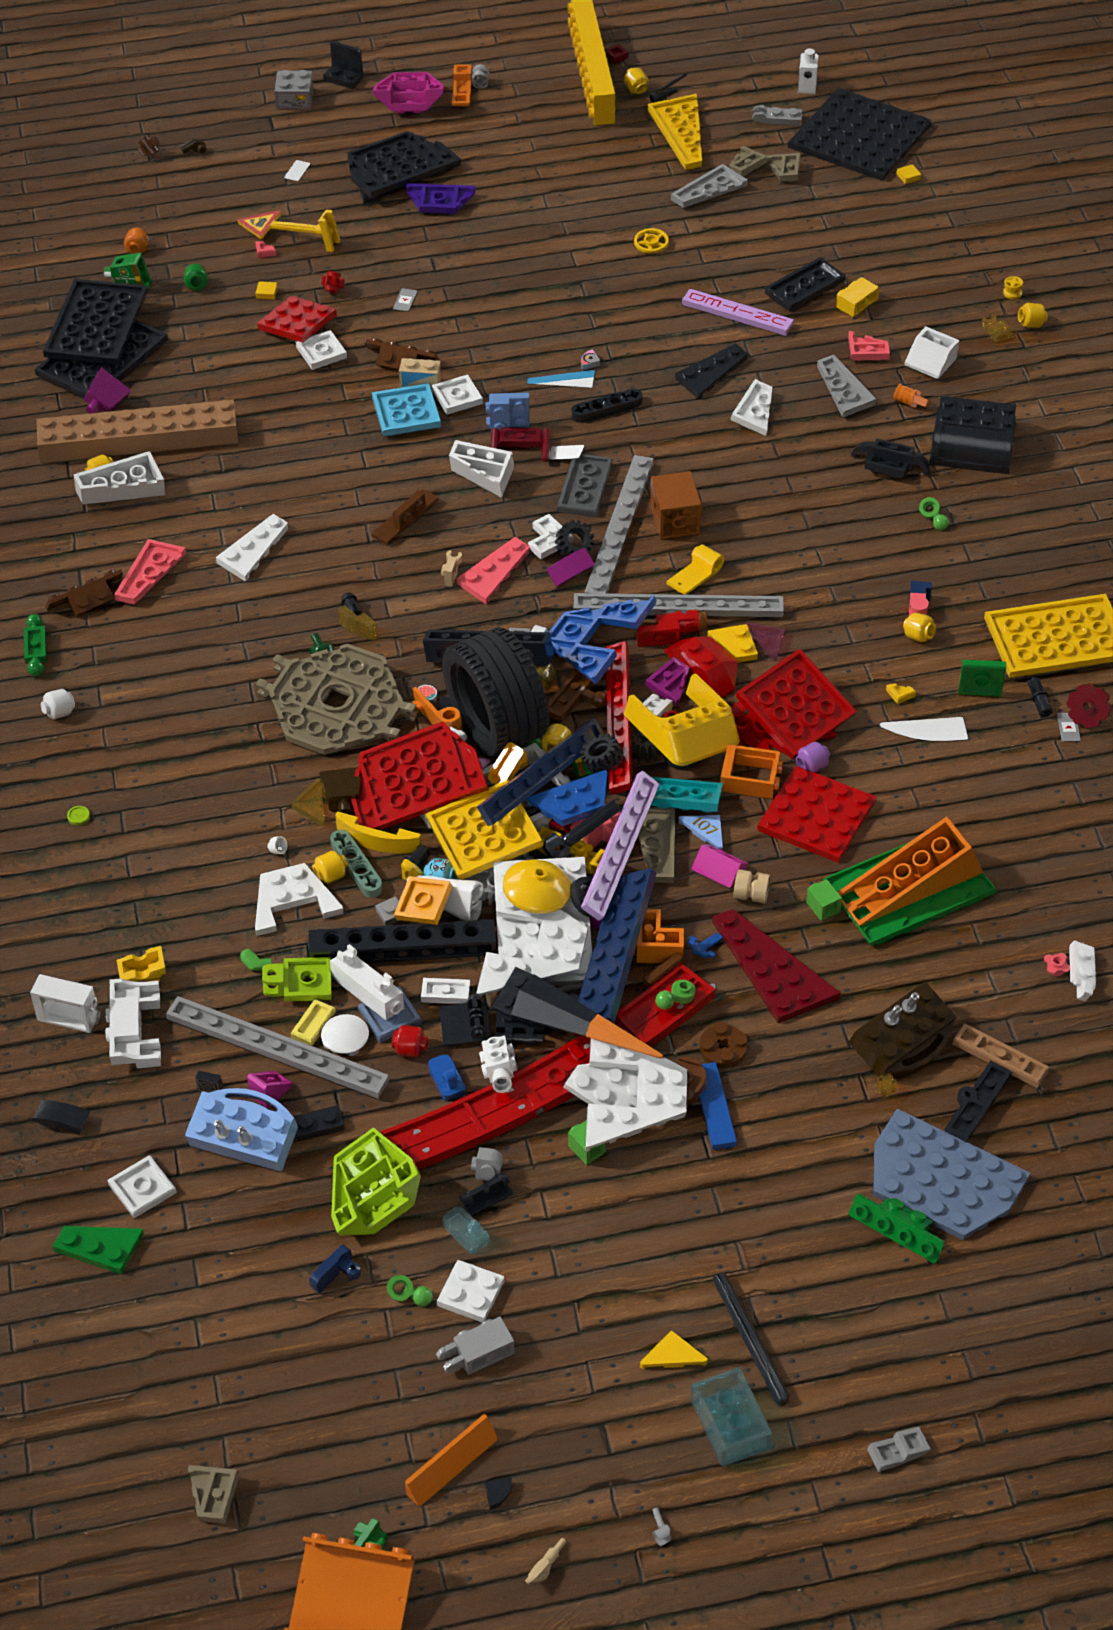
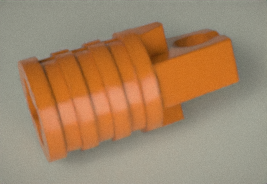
M903 384L897 386L893 396V400L908 404V406L917 408V405L928 407L930 403L929 399L921 397V391L913 390L903 386Z

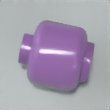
M812 742L799 749L796 757L797 766L804 768L806 771L809 770L816 773L828 766L829 750L818 742Z

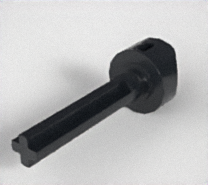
M614 799L562 838L555 832L545 838L542 849L549 859L571 858L572 855L569 847H572L621 811L618 803Z

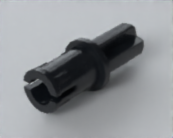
M1032 677L1028 681V686L1032 693L1031 699L1036 703L1040 716L1047 717L1053 713L1048 700V692L1044 691L1039 678Z

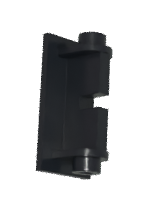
M499 1174L497 1178L471 1191H466L458 1199L469 1215L473 1216L510 1197L514 1192L508 1185L510 1183L506 1174Z

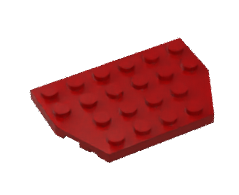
M442 721L360 752L359 766L355 772L356 777H359L361 773L360 799L352 798L351 801L355 815L358 817V825L383 830L489 789L475 749L463 741L456 732H453Z

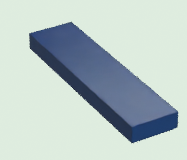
M716 1062L702 1064L708 1075V1084L703 1094L699 1096L711 1148L715 1150L735 1147L736 1138Z

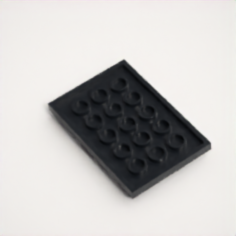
M74 279L43 349L44 357L118 365L147 296V286Z
M136 320L118 365L47 358L34 369L35 375L84 398L101 367L121 381L168 341V334Z

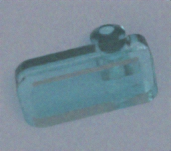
M454 1207L443 1216V1227L470 1254H476L489 1244V1233L462 1207Z

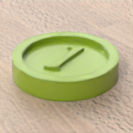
M75 806L68 811L67 818L69 823L79 826L88 822L90 813L84 806Z

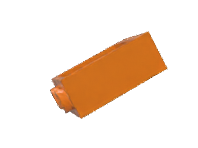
M728 744L720 783H723L722 792L773 799L774 790L778 791L780 777H777V774H782L783 761H779L780 752ZM734 765L772 769L770 780L764 781L732 776Z

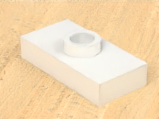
M423 978L421 1002L467 1003L470 994V980Z

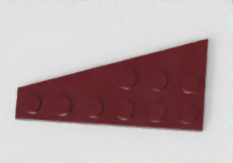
M734 909L712 916V923L723 937L728 948L777 1023L840 999V992Z

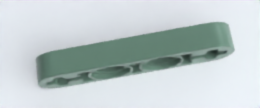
M345 830L333 832L330 837L333 851H336L339 856L343 855L344 857L349 853L357 855L353 859L346 857L345 859L348 864L346 870L366 897L374 898L382 893L381 878L351 835ZM339 840L345 842V847H343V844ZM359 868H365L368 870L364 874H358L355 872ZM368 880H370V883L374 888L368 886Z

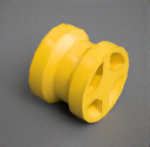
M1016 276L1006 278L1004 281V296L1009 299H1019L1022 296L1023 280Z

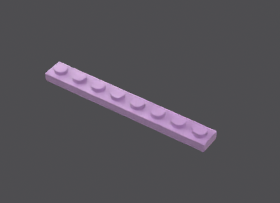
M644 771L638 773L581 905L582 909L598 921L605 916L659 786V783Z

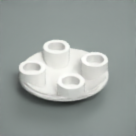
M349 1014L331 1018L326 1022L321 1032L325 1049L339 1054H347L348 1056L358 1054L359 1049L366 1044L369 1037L367 1024L361 1018Z

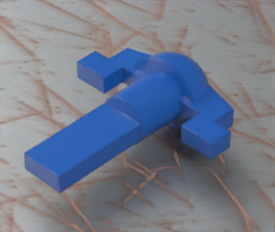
M715 933L699 943L697 942L698 939L692 935L689 937L690 941L688 944L695 955L704 958H714L715 953L711 950L708 952L705 950L723 940V937L719 933Z

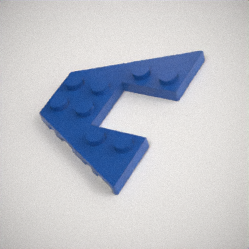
M655 596L640 602H633L632 599L623 603L605 604L602 609L591 610L589 607L578 611L563 612L549 631L551 633L553 651L597 684L616 659L617 654L614 649L588 646L586 643L601 624L638 629L657 603Z

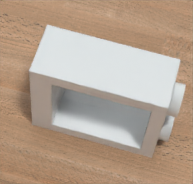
M39 974L30 992L37 1021L90 1033L93 1026L97 1025L100 1019V1011L97 1008V997L94 995L93 986Z

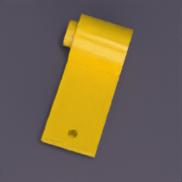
M703 544L697 546L692 552V563L667 580L666 585L677 590V592L687 595L721 569L724 563V556Z

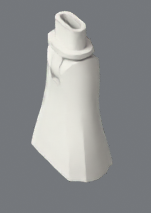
M418 876L419 878L450 881L453 887L443 911L462 921L478 920L482 908V902L478 899L483 894V883L436 876Z

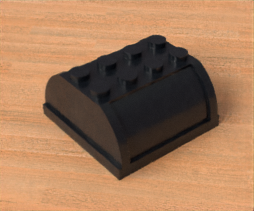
M941 395L940 404L937 408L929 465L1009 475L1016 422V403H998Z

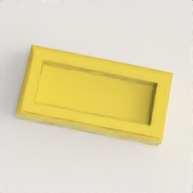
M315 999L291 1032V1038L313 1046L326 1022L336 1013L335 1007Z

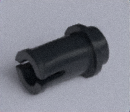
M352 593L344 594L341 598L342 606L346 608L350 619L354 620V617L358 619L362 612L357 604V597Z
M419 845L410 856H406L404 859L411 861L419 867L430 856V852L425 846Z

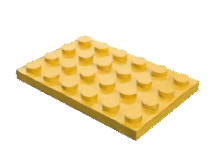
M1106 594L985 612L984 619L1002 661L1006 662V671L1009 678L1113 662V608Z

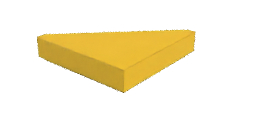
M672 1330L640 1361L642 1369L654 1366L673 1368L695 1364L706 1366L708 1364V1358Z

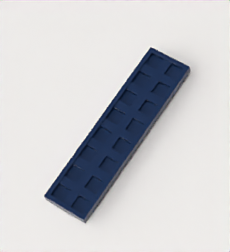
M652 868L621 875L605 916L602 918L578 1002L612 1023H615L657 873Z

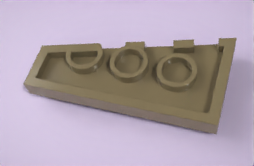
M650 807L638 834L647 869L652 868L657 873L654 883H674L675 808Z

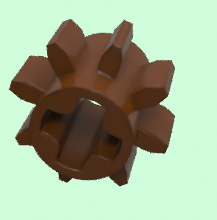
M147 135L138 142L140 147L137 150L142 156L147 154L148 157H151L159 151L157 145L160 142L155 136L151 138Z

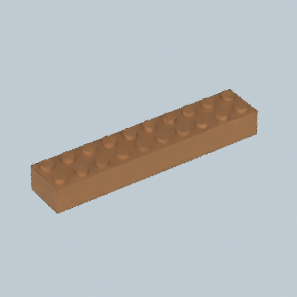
M234 400L37 419V447L41 463L94 458L102 454L117 456L149 451L157 452L238 444Z

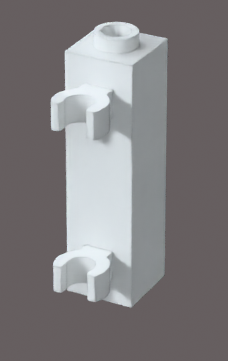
M350 944L347 945L348 950L344 952L338 951L337 957L330 960L332 978L383 1019L388 1020L404 1009L403 992L393 985V978L387 973L383 977L356 956L357 950Z

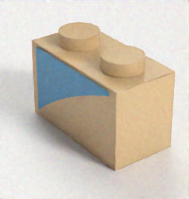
M402 358L399 369L400 388L429 383L432 391V385L441 382L440 361Z

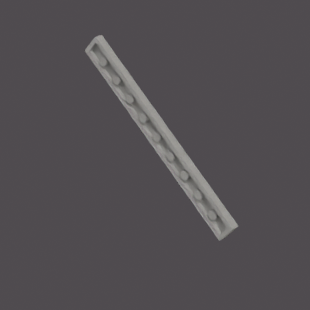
M634 455L584 593H608L653 466V458Z
M574 593V611L589 607L591 610L602 609L605 604L623 603L632 599L633 602H640L655 596L657 603L648 615L662 614L668 610L697 609L699 616L783 617V596Z
M177 996L166 1013L168 1020L378 1099L389 1082V1075L179 996Z

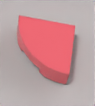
M262 241L255 242L258 258L276 256V250L272 245H266Z

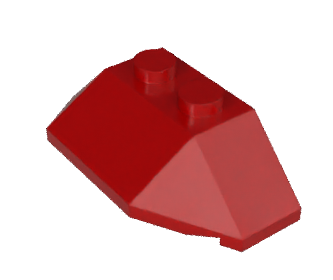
M711 636L682 639L664 649V653L671 659L675 657L690 667V676L697 674L722 699L735 692L738 660Z

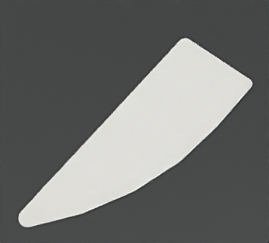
M963 717L880 723L882 728L915 739L928 741L968 739Z

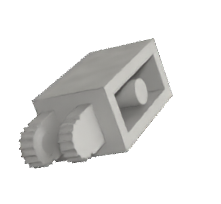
M498 1317L496 1319H488L480 1326L471 1330L461 1331L456 1337H453L454 1342L440 1348L436 1352L439 1360H444L457 1354V1357L443 1365L446 1373H451L464 1367L469 1375L515 1354L512 1336L502 1318Z

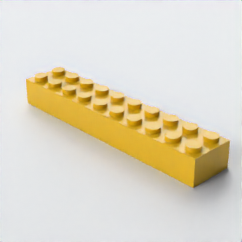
M571 0V3H568V13L570 14L568 27L570 28L573 48H575V57L577 58L580 78H582V88H584L587 108H589V118L593 119L594 125L615 124V92L593 1Z

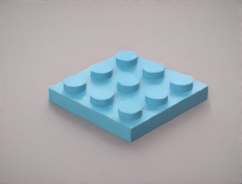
M429 383L372 392V399L383 436L441 427V421Z

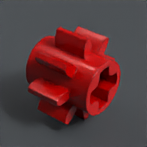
M328 271L326 276L322 275L321 285L325 287V291L339 293L340 288L344 289L345 280L341 278V273Z

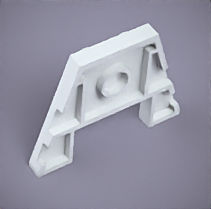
M305 863L260 874L255 924L256 935L260 936L277 931L273 912L317 901L323 919L344 914L343 907Z

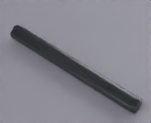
M724 1272L716 1274L713 1277V1282L776 1404L783 1405L787 1403L790 1395L727 1275Z

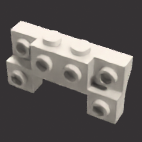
M124 979L110 980V1008H106V1021L110 1023V1027L106 1028L105 1032L106 1041L110 1042L111 1065L136 1063L137 1068L161 1066L159 1038L142 1040L141 1010L160 1008V987L158 981L132 982Z

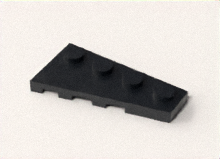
M735 343L675 373V380L699 400L706 390L710 391L718 380L722 381L729 371L733 372L748 359V353Z

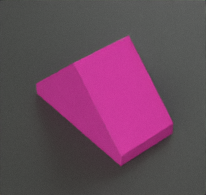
M277 1071L249 1073L247 1077L249 1090L266 1094L276 1101L293 1085V1082ZM254 1099L267 1109L272 1106L261 1100Z

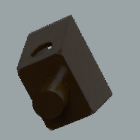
M358 767L319 772L321 789L329 811H338L352 815V809L354 808L351 799H360L361 773L359 777L355 776Z

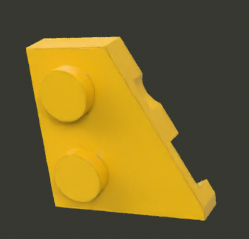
M747 624L709 630L707 632V637L711 636L737 659L738 663L758 660V653Z

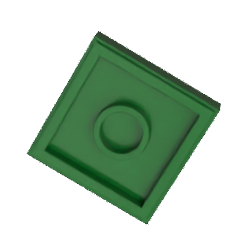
M962 659L958 694L1001 697L1006 662Z

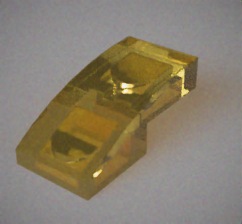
M345 605L338 608L340 625L361 637L371 640L378 639L377 623L367 614L362 613L356 616Z

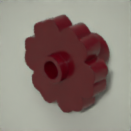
M1092 683L1082 684L1077 687V691L1069 694L1066 705L1071 710L1068 716L1075 724L1083 723L1085 728L1097 727L1101 724L1102 720L1107 719L1112 710L1111 704L1108 703L1110 695L1103 687L1095 688Z

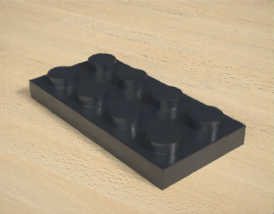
M819 257L766 286L765 294L790 312L845 281L846 275Z

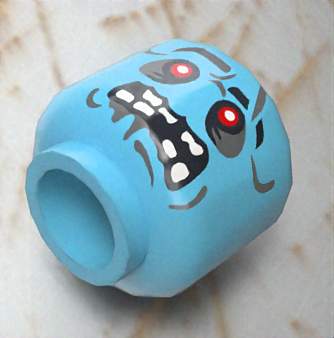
M434 858L424 868V876L458 880L448 859Z

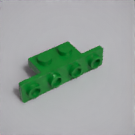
M861 1194L855 1196L848 1213L849 1216L930 1262L936 1263L938 1261L945 1241L928 1232L933 1220L927 1218L921 1211H913L907 1208L901 1200L896 1198L890 1199L888 1197L879 1205Z

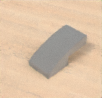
M919 1427L896 1432L893 1438L870 1443L867 1448L878 1472L905 1464L931 1450Z

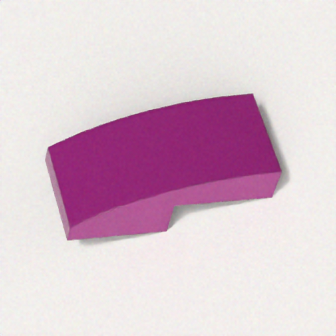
M584 547L551 565L546 570L555 586L558 587L573 580L575 576L592 569L595 564Z

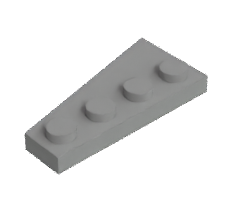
M721 164L673 192L671 200L685 208L748 186V180L724 164Z
M835 355L817 361V368L842 418L876 405V398Z

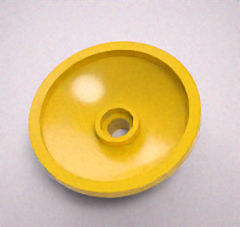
M536 859L525 860L512 865L506 871L503 878V891L507 899L519 909L535 914H547L560 910L568 903L571 896V881L561 868L550 862Z

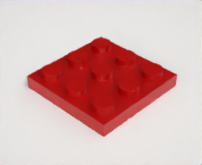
M291 296L261 319L257 326L258 330L303 343L336 317L337 311L335 308L328 307L327 305Z

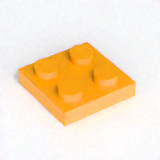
M409 876L395 910V918L402 921L438 925L453 885L450 881Z

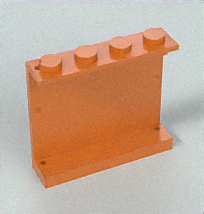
M312 1533L311 1538L303 1536L302 1541L306 1545L289 1628L284 1630H402L415 1558L412 1555H408L409 1550L393 1547L392 1552L381 1550L382 1545L367 1542L365 1547L355 1546L354 1540L339 1538L338 1542L327 1541V1535Z

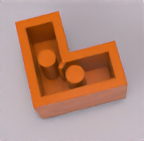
M661 909L646 910L637 941L636 963H664L675 953H679L682 957L684 955V928H660Z

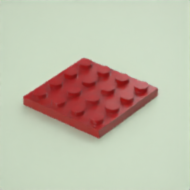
M800 648L737 691L735 695L791 759L797 756L800 748L812 742H818L853 717L857 712Z
M795 765L758 823L757 831L839 863L874 806L876 796L809 770L806 771L804 768Z

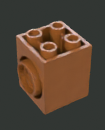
M691 471L651 476L650 507L660 539L700 534V521L703 514L702 499L699 490L696 489Z

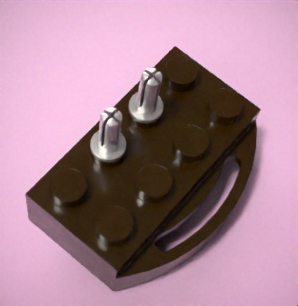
M924 981L857 1029L849 1043L879 1079L906 1076L924 1068L937 1057L950 1037L956 1016L930 985ZM937 1036L942 1037L939 1046L929 1056L911 1065L904 1066L902 1064L903 1061L922 1053Z

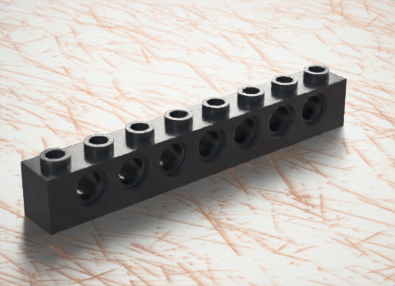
M481 919L475 921L438 922V925L412 923L406 925L309 930V958L331 957L332 960L337 957L338 951L344 952L348 950L347 945L349 944L357 950L356 956L365 963L486 956V952L496 954L494 919Z

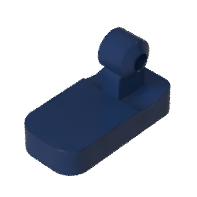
M344 1244L340 1245L311 1274L309 1278L310 1287L316 1292L321 1293L341 1271L347 1274V1277L351 1280L358 1279L361 1275L360 1266L352 1261L351 1250Z

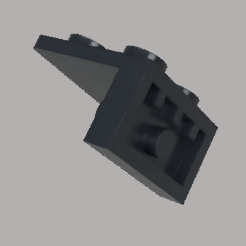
M331 41L332 66L323 74V80L354 89L364 79L362 51L356 47Z

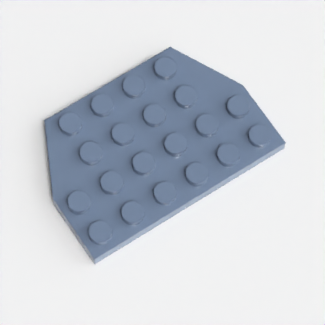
M896 1109L874 1144L873 1196L882 1201H885L887 1198L899 1199L907 1208L913 1211H921L927 1218L933 1220V1226L961 1240L972 1236L975 1231L986 1228L988 1223L995 1219L1008 1215L1030 1177V1172L968 1142H964L899 1109Z

